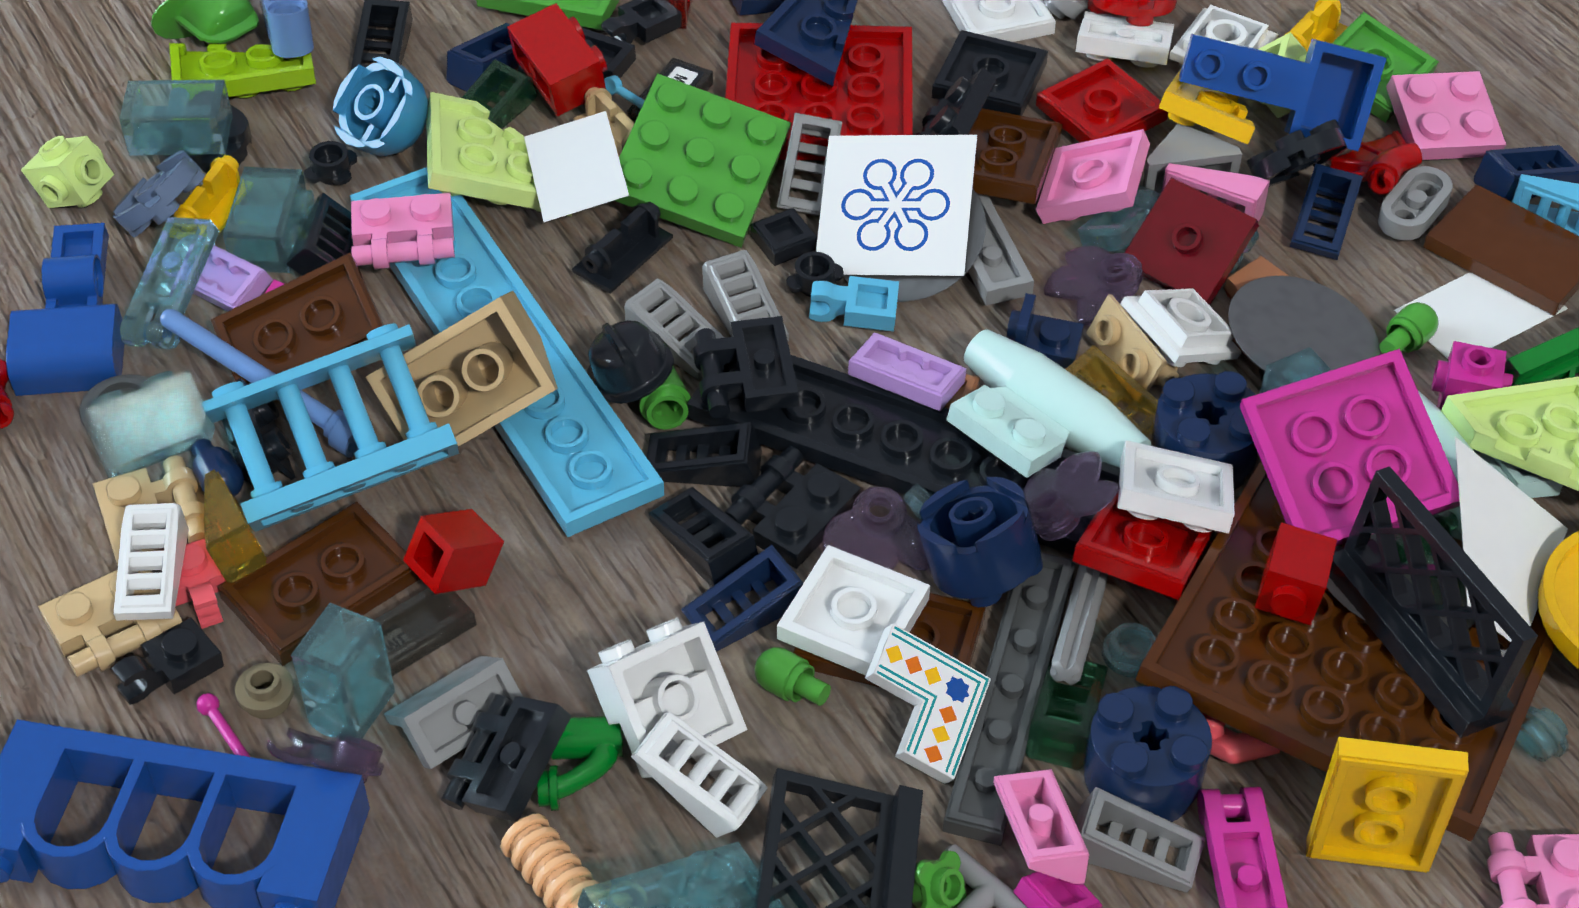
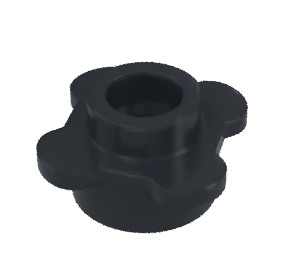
M321 142L310 150L311 166L304 171L305 179L310 183L321 181L327 185L346 184L352 178L350 169L357 162V155L354 151L347 150L346 146L340 142Z
M808 252L796 260L795 274L786 279V286L791 292H802L806 296L811 297L814 281H828L835 284L836 281L843 278L844 271L839 264L834 263V260L829 255L822 252Z

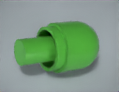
M1420 302L1405 306L1390 320L1387 326V337L1379 344L1382 354L1396 349L1406 353L1420 349L1435 335L1438 329L1439 320L1435 310L1429 305Z
M770 648L764 651L755 663L754 673L758 684L766 691L785 701L798 702L804 697L821 706L830 695L831 686L814 677L815 669L809 664L808 660L785 648Z

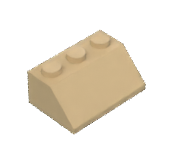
M514 291L495 299L403 354L429 421L436 422L438 427L450 424L458 447L558 389L541 336ZM383 366L366 376V379L403 440H407L406 433L409 431V427L386 369Z

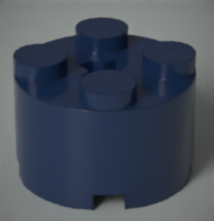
M1224 371L1218 375L1202 373L1169 379L1164 384L1162 394L1158 400L1151 446L1233 464L1234 490H1236L1244 483L1245 477L1253 471L1258 456L1257 449L1240 410L1241 400L1254 396L1255 393L1247 387V382L1243 376L1232 371Z
M985 477L987 485L971 488L968 479L950 484L928 498L919 511L922 520L920 524L917 523V528L934 583L942 592L953 597L968 599L969 603L975 607H987L995 604L1001 598L1002 593L1017 587L1029 577L1038 574L1043 568L1041 548L1024 491L1015 482L1001 477Z
M1138 686L1127 688L1117 693H1109L1101 698L1092 720L1084 764V779L1089 793L1095 787L1100 788L1170 822L1184 815L1188 811V807L1198 797L1199 789L1202 788L1212 748L1210 727L1204 715L1193 704L1191 695L1176 686H1167L1163 689L1153 686Z

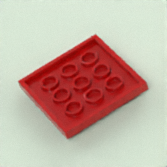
M731 22L725 98L792 123L778 160H786L795 113L842 121L840 136L913 135L912 27L851 25L833 86L754 45L756 31L763 23ZM802 134L800 142L828 147L829 139ZM798 152L797 160L825 161L826 158Z

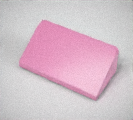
M1052 769L994 776V786L1028 868L1073 884H1084L1089 852Z

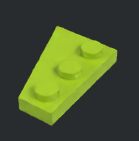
M169 43L172 89L176 105L194 103L199 96L205 94L217 95L220 98L232 96L249 98L257 95L259 92L279 89L295 91L306 85L316 84L311 52L301 57L282 58L276 56L272 52L271 45L256 44L246 52H232L227 50L226 44H209L207 47L208 52L187 51L185 43Z

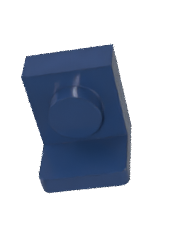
M1026 293L1021 311H1011L1006 338L1044 354L1073 374L1084 324L1035 315L1036 295Z

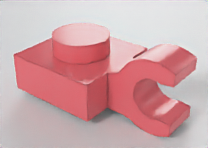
M211 536L186 544L176 606L192 601L201 629L224 622L215 593L219 592L217 586L227 581Z

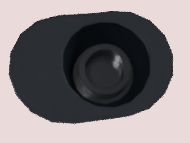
M627 320L613 325L605 323L602 325V332L595 337L590 345L588 352L590 366L587 374L608 402L623 404L637 401L659 388L672 372L674 357L664 340L657 333L651 331L638 321Z

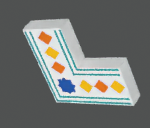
M891 624L883 631L865 679L914 706L895 757L946 784L955 779L991 678L901 627Z

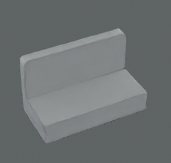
M479 656L390 709L384 715L390 725L403 728L423 767L432 769L469 746L475 734L471 727L479 712L487 711L496 694L505 696L512 701L516 696L523 697L503 658Z

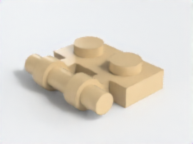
M174 455L164 460L163 468L165 475L161 480L151 482L145 467L92 483L117 565L122 521L127 505L179 504L189 528L188 543L210 537L207 529L210 525L207 508L197 499L198 482L193 470L186 467L183 457ZM164 548L142 549V551H164Z
M117 570L38 606L44 622L64 657H67L76 677L96 668L103 672L113 667L117 663V658L140 648L145 642L180 624L182 619L176 608L173 619L116 621L113 613ZM138 571V573H153L152 571ZM161 589L134 590V595H158Z

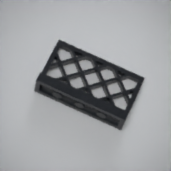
M1389 466L1375 471L1344 549L1334 552L1329 578L1361 614L1366 624L1460 738L1506 721L1515 706L1507 695L1538 635ZM1387 496L1395 505L1398 523L1391 522L1386 500ZM1372 533L1376 534L1377 543L1374 539H1370ZM1394 534H1401L1408 563L1400 562ZM1421 536L1431 547L1434 564H1427ZM1404 574H1408L1411 576L1412 584L1404 576ZM1430 576H1437L1443 604H1436ZM1457 578L1468 590L1471 607L1463 606ZM1439 616L1447 618L1448 626ZM1466 619H1474L1480 647H1472ZM1494 621L1498 623L1512 640L1507 650L1500 649ZM1477 660L1484 661L1485 670L1477 662Z
M777 768L771 786L754 908H769L770 903L785 894L789 895L798 908H817L800 885L820 873L840 897L825 908H912L923 790L899 785L895 795H890ZM786 791L808 796L819 809V812L799 822L784 803ZM850 807L877 812L875 828L859 837L841 812ZM826 821L831 824L846 843V845L827 856L808 834L810 830ZM782 823V825L786 828V831L780 834ZM793 840L796 841L813 863L794 876L790 874L777 857V850ZM873 842V848L871 852L867 845ZM852 854L858 858L870 874L869 881L852 890L834 867V865ZM775 877L779 884L772 888L773 878ZM867 896L866 906L860 900Z

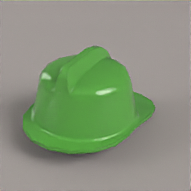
M166 0L156 9L151 21L155 34L166 39H181L195 36L209 44L226 45L233 43L259 25L258 15L249 0Z

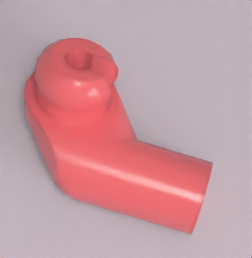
M1202 713L1208 722L1212 735L1210 755L1228 764L1236 765L1280 753L1279 749L1244 732L1236 733L1226 728L1225 723Z

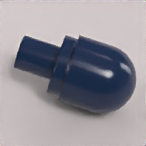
M209 439L197 440L191 447V452L195 457L192 467L194 476L202 491L209 498L216 501H227L237 496L243 487L244 476L232 454L221 447H214Z

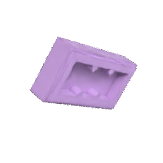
M200 238L194 241L167 275L175 285L226 311H230L261 296L273 281L264 269Z
M874 332L849 360L848 375L941 411L965 383L966 368Z

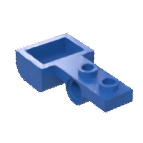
M1191 33L1178 80L1291 109L1284 130L1288 134L1302 130L1306 138L1311 135L1310 131L1313 128L1336 119L1344 135L1343 139L1347 149L1359 151L1387 58L1311 38L1306 59L1303 62Z
M105 223L54 226L51 258H44L42 262V286L46 298L45 309L17 310L10 313L6 365L8 377L16 396L89 391L103 380L122 375L126 328L117 304L102 305L109 239Z

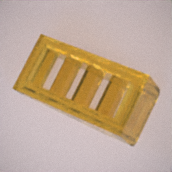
M1092 345L1066 368L1068 372L1108 398L1146 437L1153 432L1158 399L1095 345ZM1105 390L1111 395L1107 397L1102 391ZM1121 400L1129 405L1124 410L1117 406ZM1138 411L1147 415L1140 424L1131 418Z
M213 469L204 474V532L206 549L225 580L233 583L265 566L267 558L220 472H216Z

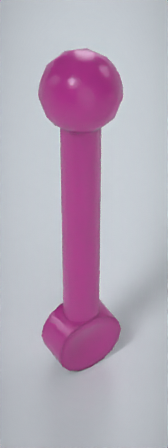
M211 693L202 694L196 703L197 710L202 715L210 717L235 755L250 757L219 711V699Z

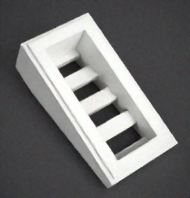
M135 504L125 507L121 528L113 613L116 621L174 618L189 532L179 504ZM164 548V551H142V549ZM162 570L159 573H138V571ZM161 589L158 595H134V590Z
M670 711L662 715L631 756L716 838L737 830L768 788L749 769ZM673 739L680 746L666 762L659 755L670 740ZM691 756L697 763L688 775L685 776L679 770ZM710 774L715 781L706 791L700 787V784ZM728 791L732 796L725 805L720 800Z

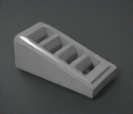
M795 113L777 209L788 210L794 208L799 213L820 216L826 158L824 165L797 160L798 152L827 157L828 147L800 142L801 136L804 134L829 139V136H840L842 121ZM799 170L821 174V183L793 178L794 171ZM791 188L818 192L817 202L789 197Z
M747 250L715 258L703 264V290L730 336L731 322L780 316L766 284ZM785 327L787 340L789 341V333Z
M659 278L640 290L625 303V321H638L651 331L657 333L671 349L674 364L697 380L702 378V372L696 368L693 354L691 353L696 345L695 334L701 329L709 328L715 332L716 339L725 338L680 294ZM670 320L671 323L664 328L663 325ZM685 333H688V334H689V335L686 336L684 339H682L680 342L677 340V339H679L681 336H683Z
M1095 787L1081 805L1075 820L1089 852L1088 863L1187 893L1192 888L1206 838ZM1096 826L1106 827L1105 832L1102 833L1096 830ZM1121 832L1130 834L1128 844L1119 841ZM1146 839L1155 841L1151 855L1142 851ZM1169 846L1179 849L1174 866L1165 862Z

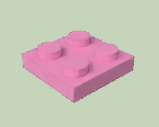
M1480 71L1391 76L1386 89L1402 136L1406 143H1416L1419 146L1422 160L1484 157L1486 151L1505 148L1506 142Z
M1144 129L1055 148L1036 207L1042 223L1046 224L1061 220L1071 221L1082 216L1107 211L1117 212L1124 208L1133 207L1150 147V142Z

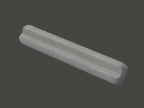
M1081 564L1078 568L1050 670V675L1056 682L1065 681L1069 685H1073L1081 679L1108 580V574Z

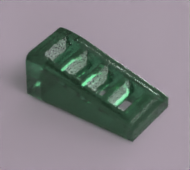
M494 59L462 98L477 101L490 111L488 119L503 129L534 101L537 94L531 77ZM502 91L506 92L504 96L499 95V93ZM491 101L496 105L494 108L488 106L487 103Z
M1052 653L1031 721L1026 755L1031 759L1079 770L1083 767L1086 758L1091 724L1101 700L1108 667L1085 661L1081 679L1075 684L1088 687L1090 690L1058 683L1050 675L1054 655Z

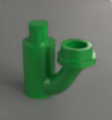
M606 716L570 718L551 758L552 760L587 759L562 775H559L558 765H552L549 770H544L537 784L539 807L550 806L551 811H559L560 799L570 796L600 779L613 767L618 757H623V730L620 723L609 725Z

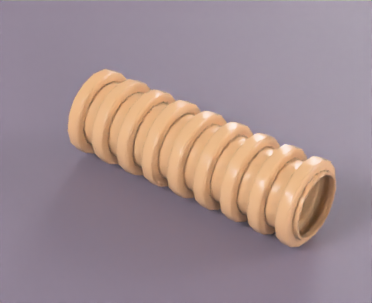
M541 814L528 815L519 819L507 830L501 840V851L505 857L511 859L513 867L521 872L525 882L532 885L534 893L543 899L546 908H618L615 907L612 897L604 893L602 885L598 881L593 880L588 868L582 866L579 857L571 853L569 845L565 841L560 840L559 833L556 829L550 827L545 816Z

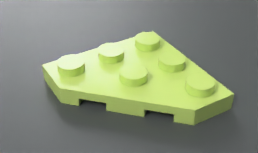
M430 92L426 119L428 188L439 190L442 193H451V196L465 195L485 199L497 205L511 204L531 208L541 213L524 136L512 127H508L503 131L488 119L490 111L477 101Z
M1579 376L1447 396L1441 412L1472 449L1579 491Z

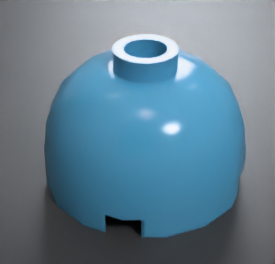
M383 57L372 58L376 63H372L366 68L359 64L350 71L340 84L333 104V111L339 114L340 128L334 125L336 134L345 144L366 153L380 157L402 153L411 147L423 133L428 112L427 95L422 83L404 66Z

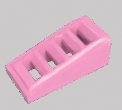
M1169 163L1166 167L1162 191L1172 177L1200 192H1206L1207 195L1257 219L1258 222L1262 217L1270 184L1269 180L1251 175Z

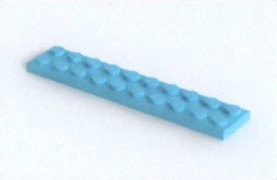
M426 167L350 195V200H370L374 198L439 194L442 192L428 188V172ZM462 195L451 196L455 257L435 259V264L420 265L419 261L390 263V268L434 335H437L495 299L511 291H514L541 336L558 389L495 425V428L566 536L570 537L663 497V480Z

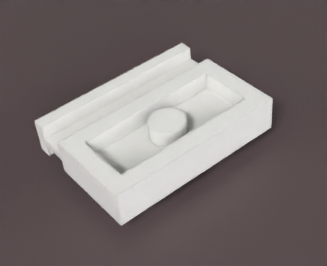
M1085 11L1077 37L1075 52L1086 53L1087 57L1099 61L1107 58L1109 60L1112 58L1131 60L1134 65L1147 68L1155 67L1158 64L1167 65L1174 24L1153 21V24L1150 26H1135L1126 21L1127 17Z

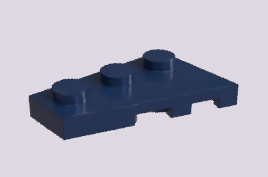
M785 0L756 31L754 45L833 86L858 0Z

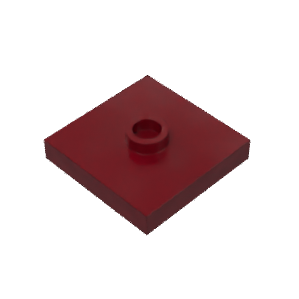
M1171 177L1120 261L1124 267L1167 289L1193 288L1211 305L1259 227L1257 219Z

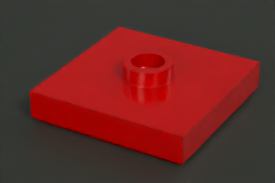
M1108 58L1037 93L1036 106L1053 121L1062 124V128L1080 143L1142 129L1147 131L1168 119V112L1159 109L1161 100Z
M1111 490L1076 544L1072 561L1179 600L1209 548L1215 530L1202 533L1191 530L1183 523L1162 518L1155 520L1137 518L1127 510L1118 508L1119 492Z

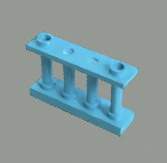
M395 323L378 327L366 335L368 339L366 341L246 386L241 381L223 385L212 392L213 398L201 402L206 415L212 423L225 418L229 422L254 490L250 492L252 499L240 503L247 523L254 532L459 454L458 445L450 424L438 427L436 422L429 421L403 356V351L416 347L410 324L400 328ZM382 360L409 427V431L406 433L407 440L389 447L386 446L385 442L378 441L351 373L353 370ZM331 379L358 448L354 453L355 460L336 467L333 461L327 462L300 393L302 389ZM276 399L280 400L307 469L302 473L304 479L284 487L281 481L275 482L248 412L249 409Z

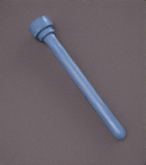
M166 309L162 312L160 322L163 327L250 383L275 375L271 370L177 310ZM300 390L311 421L323 429V435L328 438L329 446L348 458L353 457L358 448L343 410L335 412Z

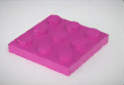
M1400 349L1241 400L1240 410L1286 524L1337 539L1336 546L1345 544L1375 471L1389 466L1432 515L1460 506L1458 482ZM1387 496L1386 500L1391 522L1398 523L1395 505Z

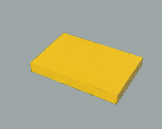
M1338 737L1307 834L1306 857L1429 872L1469 772L1468 752Z

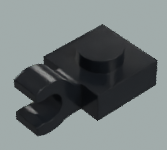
M632 0L618 6V17L606 19L601 24V28L612 38L630 44L636 37L648 43L680 28L682 12L667 0Z
M190 617L142 644L144 657L130 656L124 658L112 667V671L121 681V684L117 686L118 691L131 705L145 699L151 692L164 684L175 695L224 667L221 651Z

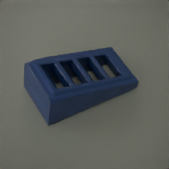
M505 23L448 50L446 73L448 83L473 95L481 96L490 91L518 67L519 63L514 57L507 26L511 24Z
M1560 145L1486 151L1474 175V182L1512 202L1521 174L1579 183V164Z
M1315 163L1289 247L1338 260L1363 176ZM1318 193L1340 200H1344L1345 203L1342 204L1332 200L1317 197L1316 194ZM1316 206L1341 213V216L1314 210L1312 207ZM1313 219L1337 226V229L1334 230L1312 224L1308 220ZM1306 231L1316 235L1333 239V242L1330 243L1320 239L1305 236L1304 232Z
M771 545L683 607L681 611L691 624L704 621L717 652L783 617L802 587L803 582ZM771 580L778 586L772 592L764 585ZM752 590L760 597V600L755 604H752L745 596L746 593ZM735 600L743 612L735 617L725 604ZM714 610L725 622V625L718 630L715 629L705 616Z

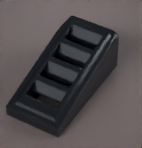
M364 0L351 70L359 64L366 68L369 65H365V63L376 62L372 59L376 57L390 59L402 65L413 21L410 2ZM376 26L395 28V30L376 29ZM373 38L393 39L392 42L372 40ZM369 50H380V51H391V52H390V55H388V54H376V53H369Z
M325 193L320 194L286 265L303 276L351 253V246H354L351 212Z
M752 422L650 433L647 459L663 482L741 487L744 484L751 485L759 477L762 447ZM669 451H676L675 461L667 462ZM691 452H697L696 459H690Z
M694 487L687 489L649 513L650 520L712 587L758 555L753 534ZM697 512L696 516L692 517L691 519L687 520L681 525L678 524L680 521Z

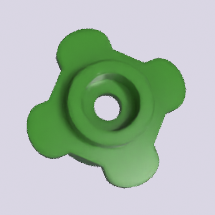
M946 850L942 852L938 860L923 859L916 863L912 900L916 907L955 908L966 898L965 881L962 873L959 871L961 861L956 852Z

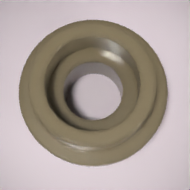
M262 663L248 668L240 675L235 684V695L239 706L250 715L259 719H270L282 714L288 708L295 690L290 672L283 666L274 663Z

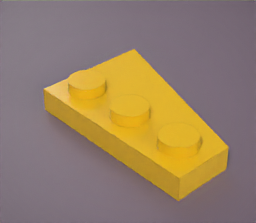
M1180 69L1165 90L1159 109L1167 111V116L1176 123L1185 126H1194L1196 123L1248 145L1255 130V125L1253 121L1245 119L1248 110L1245 105L1237 103L1239 96L1180 82L1178 80L1181 72Z

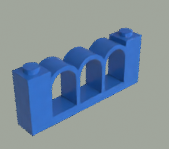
M17 719L0 754V883L7 882L9 879L33 883L39 869L50 883L66 889H87L105 883L117 874L121 886L132 897L148 903H169L188 896L199 887L203 900L211 908H335L370 809L363 777L359 774ZM78 782L121 788L110 815L99 833L88 841L74 846H56L51 844ZM157 794L202 802L191 832L180 848L172 854L157 860H139L131 857ZM236 808L285 815L272 850L267 858L257 867L240 874H223L212 870Z

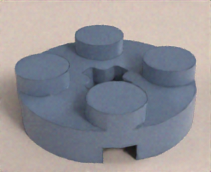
M178 151L156 166L159 170L158 173L148 180L143 177L115 207L113 212L116 215L113 218L132 237L142 233L153 220L160 225L170 218L180 206L175 198L182 191L184 193L191 191L206 176V173L185 151Z

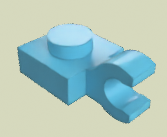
M849 276L848 286L835 285L828 281H814L812 284L809 319L827 322L839 315H845L843 326L894 331L899 281Z

